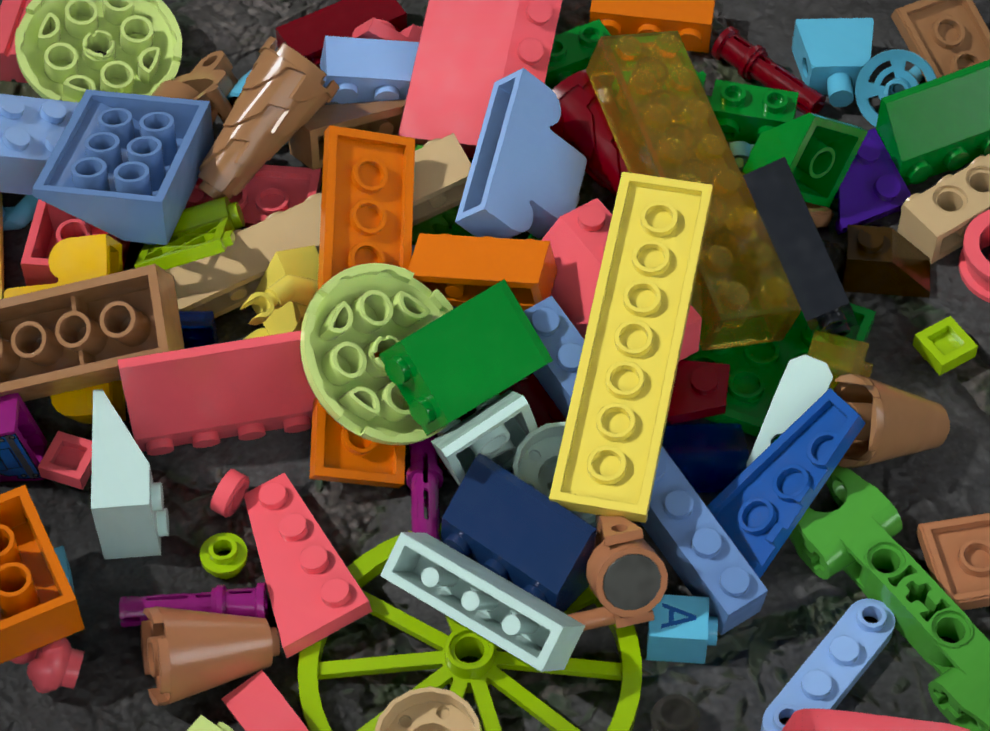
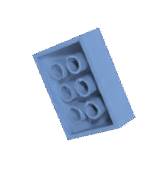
M86 89L32 188L33 196L121 240L140 242L147 245H168L199 178L197 176L200 172L199 167L214 144L210 101Z

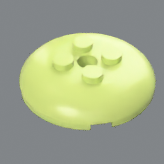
M32 0L26 7V13L16 29L15 51L22 75L33 90L43 99L80 102L86 89L151 96L162 82L175 79L181 64L182 37L175 16L162 0ZM95 51H102L106 53V55L103 56L102 53H96Z
M367 263L350 267L336 274L321 286L310 301L301 328L300 352L304 373L313 394L321 406L337 423L348 431L366 440L381 444L407 445L417 443L437 434L446 428V425L428 436L425 434L421 425L412 418L409 405L397 385L387 376L382 360L379 357L375 358V353L379 352L381 354L400 340L454 308L438 289L431 291L423 283L413 278L415 273L395 265Z

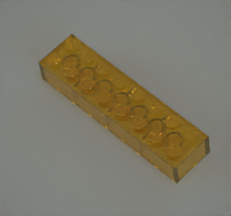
M678 31L601 36L586 68V72L628 172L713 185V195L690 303L702 317L699 341L702 350L783 340L801 312L800 305Z

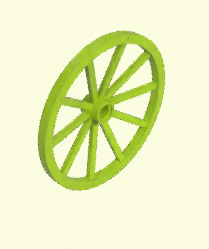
M440 523V540H441V526H442V523ZM399 535L372 548L347 567L360 588L381 574ZM589 586L564 613L566 615L575 613L592 603H595L598 608L603 607V605ZM365 591L363 592L372 608L370 614L439 651L321 662L327 636L299 653V697L304 722L309 731H332L323 711L319 694V680L438 669L412 690L425 687L442 689L450 683V691L463 699L466 693H473L485 731H502L488 689L490 684L551 731H580L501 669L622 681L619 701L607 731H632L639 709L642 686V658L634 625L616 628V624L609 625L619 652L620 663L569 658L564 670L541 672L509 652L501 651L503 650L502 648L447 615L445 617L451 630L449 636ZM466 656H474L480 660L473 663H465L460 659ZM382 712L357 731H375L378 717Z

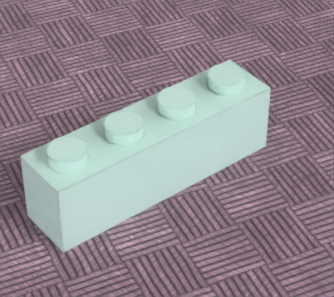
M401 532L380 575L541 672L564 670L585 628V625L427 533Z

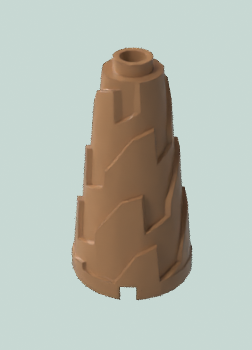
M270 36L258 51L261 54L246 78L243 90L223 124L222 131L199 167L200 172L197 176L203 181L198 188L213 199L227 196L231 200L234 195H239L262 166L303 125L309 122L326 102L330 103L340 88L334 80H331L326 88L323 87L325 84L323 79L327 74L285 43H282L279 49L274 51L278 45V41L274 37Z

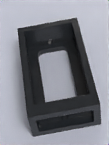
M783 157L743 175L816 342L825 339L826 342H833L847 336L851 332L850 327L858 324L786 158Z

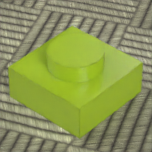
M951 316L915 334L912 344L939 376L974 358L978 349V345Z

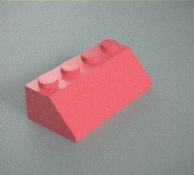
M598 198L560 216L541 240L550 241L557 266V274L551 296L559 304L583 339H585L612 218L610 211ZM691 305L679 361L699 350L702 317Z

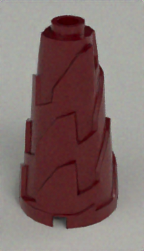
M590 68L576 72L552 89L560 102L561 117L558 123L551 126L550 129L586 157L585 172L600 186L607 188L616 197L622 172L663 177L657 169L656 161L643 144L644 140L624 111L616 93L597 69L596 74Z

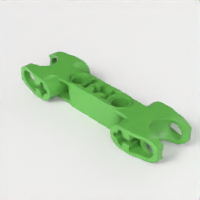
M837 465L826 485L830 490L832 498L838 504L839 509L829 513L814 511L810 507L807 509L789 536L799 557L823 580L829 579L839 571L844 570L867 598L883 602L894 614V627L922 658L940 674V676L928 684L930 697L939 711L952 725L967 728L971 731H990V641L911 555L892 538L900 533L903 527L901 517L893 504L877 487L868 483L850 469ZM877 569H885L890 573L879 572ZM939 637H948V638H951V639L954 640L956 643H949V642L943 641V640H942L941 638H939Z

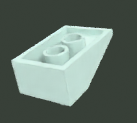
M103 389L93 390L91 512L104 559L161 555V537L169 536L168 509L164 508L162 482L154 483L149 462Z
M508 390L501 396L497 394L480 404L476 409L477 411L463 421L454 420L447 424L446 428L438 432V437L431 441L438 456L459 486L474 458L480 453L510 472L512 470L517 447L528 433L538 428L529 403L523 395L512 390Z

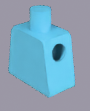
M873 18L795 20L792 53L802 80L820 94L828 95L829 103L834 107L848 106L854 100L853 94H855L858 74L867 61L871 59Z

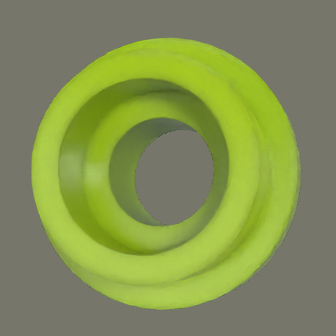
M224 532L212 535L203 543L200 549V560L203 568L214 577L220 579L232 578L239 574L248 559L245 542L233 533ZM220 551H231L225 556L217 555Z

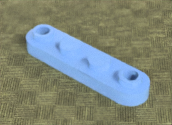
M861 599L853 603L767 707L763 715L761 731H782L785 725L780 722V719L790 718L794 711L811 708L835 710L889 643L895 626V617L892 611L883 602L876 599ZM863 617H873L878 622L869 623Z

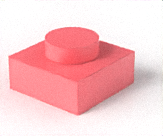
M57 431L38 465L40 476L83 490L91 476L92 441Z

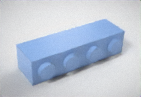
M325 36L320 60V69L327 74L323 79L325 81L323 87L326 88L331 80H334L340 87L330 102L347 104L406 99L419 42Z

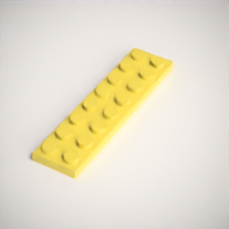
M622 172L549 495V501H554L567 510L600 516H623L630 521L642 523L647 521L713 195V185L629 172Z

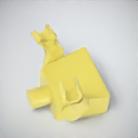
M315 245L275 252L255 292L250 295L240 308L242 310L251 305L257 315L248 324L259 325L263 323L265 327L253 331L244 339L301 330L308 305L318 291L319 254Z

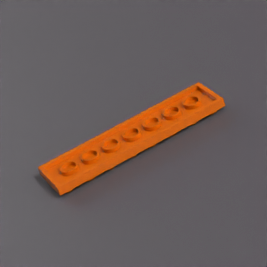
M329 125L324 131L318 290L336 274L361 264L385 263L408 270L412 257L415 138ZM379 352L375 353V358L379 357ZM314 398L309 479L388 488H400L404 485L406 445L381 444L355 435L337 423L321 406L317 398Z

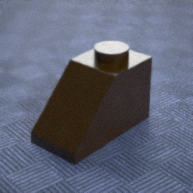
M848 224L842 254L841 284L845 292L929 298L930 258L891 227Z

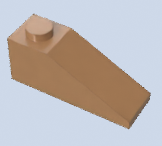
M406 99L323 105L309 122L303 125L289 140L290 154L312 170L322 168L324 131L329 125L398 136Z

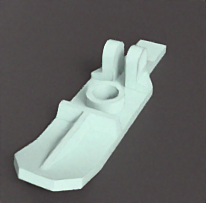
M802 355L789 360L746 467L772 444L774 438L784 433L829 389L833 376L826 362L808 355Z

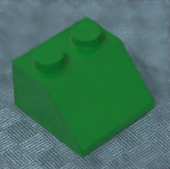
M807 113L762 132L751 149L742 172L747 174L785 157L804 201L829 208L868 131L859 126Z

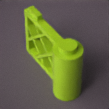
M225 196L184 209L168 245L144 244L134 265L135 268L156 264L162 269L167 270L225 252L227 246L234 244L236 238L234 231L245 227L244 217L238 202L230 203L228 197Z

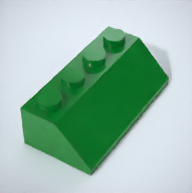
M990 59L881 98L876 131L906 186L920 184L929 177L948 170H957L981 155L987 156L990 154Z

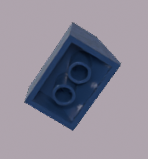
M480 453L474 458L442 517L441 542L564 613L589 587L586 577L587 561L595 546L597 529L558 503L549 501V497Z

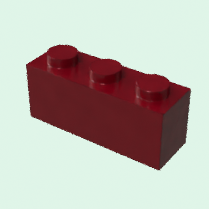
M341 0L276 27L277 46L279 49L281 44L285 43L320 68L325 36L352 37L356 27L373 17L391 23L396 31L400 32L407 28V13L397 0Z

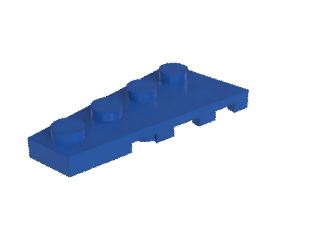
M831 388L707 505L709 511L759 579L866 424L861 416Z

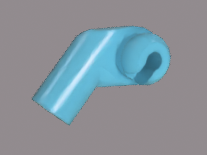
M25 195L15 207H3V231L24 228L33 219L38 198L33 195Z

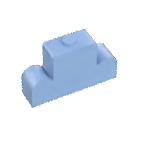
M525 68L494 82L455 223L475 237L491 236L509 239L528 231L534 237L542 238L560 216L574 210L579 203V192L587 164L586 157L550 129L551 126L558 123L561 117L560 102L556 94L547 85Z

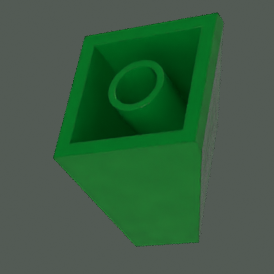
M505 279L379 354L380 359L385 365L387 376L397 385L409 405L412 418L421 425L427 436L553 361Z

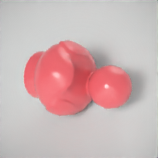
M65 637L9 661L21 665L29 663L26 671L27 676L32 681L35 690L44 694L57 690L60 686L74 690L85 651L72 648L70 642Z

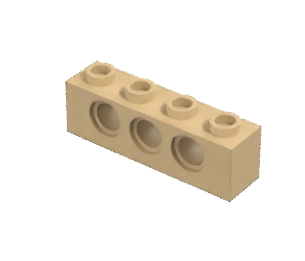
M990 154L975 158L968 167L954 175L948 174L944 176L935 186L921 194L915 193L903 203L897 232L930 258V264L963 246L964 234L970 222L979 214L990 210Z

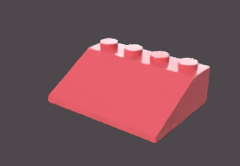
M428 0L398 136L415 138V144L425 145L433 139H442L454 133L467 157L473 158L494 82L525 68L545 84L562 0Z
M301 330L119 359V372L133 437L141 451H146L148 455L157 456L171 453L174 451V446L192 444L195 448H207L219 444L222 438L238 436L239 440L248 441L264 437L266 435L265 431L284 428L286 433H298L310 429L315 395L308 384L301 361Z

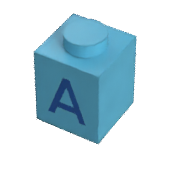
M664 594L661 601L652 609L654 620L648 621L646 660L705 664L707 646H716L718 633V617L709 616V597Z

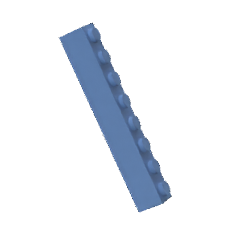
M550 296L524 312L553 359L552 362L533 372V374L565 419H567L584 339L553 296ZM662 446L646 523H640L692 596L709 597V616L718 617V632L720 635H723L760 612L768 590Z

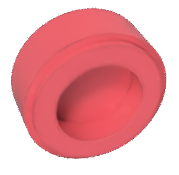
M230 469L219 482L212 496L210 509L225 518L232 516L244 500L243 494L248 491L249 477L235 469Z

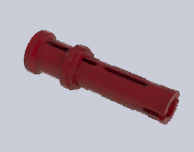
M733 26L726 28L718 36L711 51L713 58L719 61L723 59L738 69V75L744 79L753 78L768 88L799 92L797 109L803 114L813 113L818 115L822 110L826 96L812 89L805 82L773 62V60L768 58V53L763 46L758 44L752 45L739 36V30Z

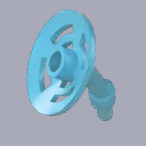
M903 49L887 50L867 61L860 70L855 85L856 102L864 118L876 127L878 113L872 107L869 101L870 97L878 95L881 101L883 97L917 86L924 79L923 74L927 82L936 79L937 76L930 64L918 54ZM890 61L892 66L884 69L877 76L874 83L869 82L873 71L882 63ZM907 61L914 64L909 71L905 70ZM894 72L895 78L886 85H882L883 79L888 74Z

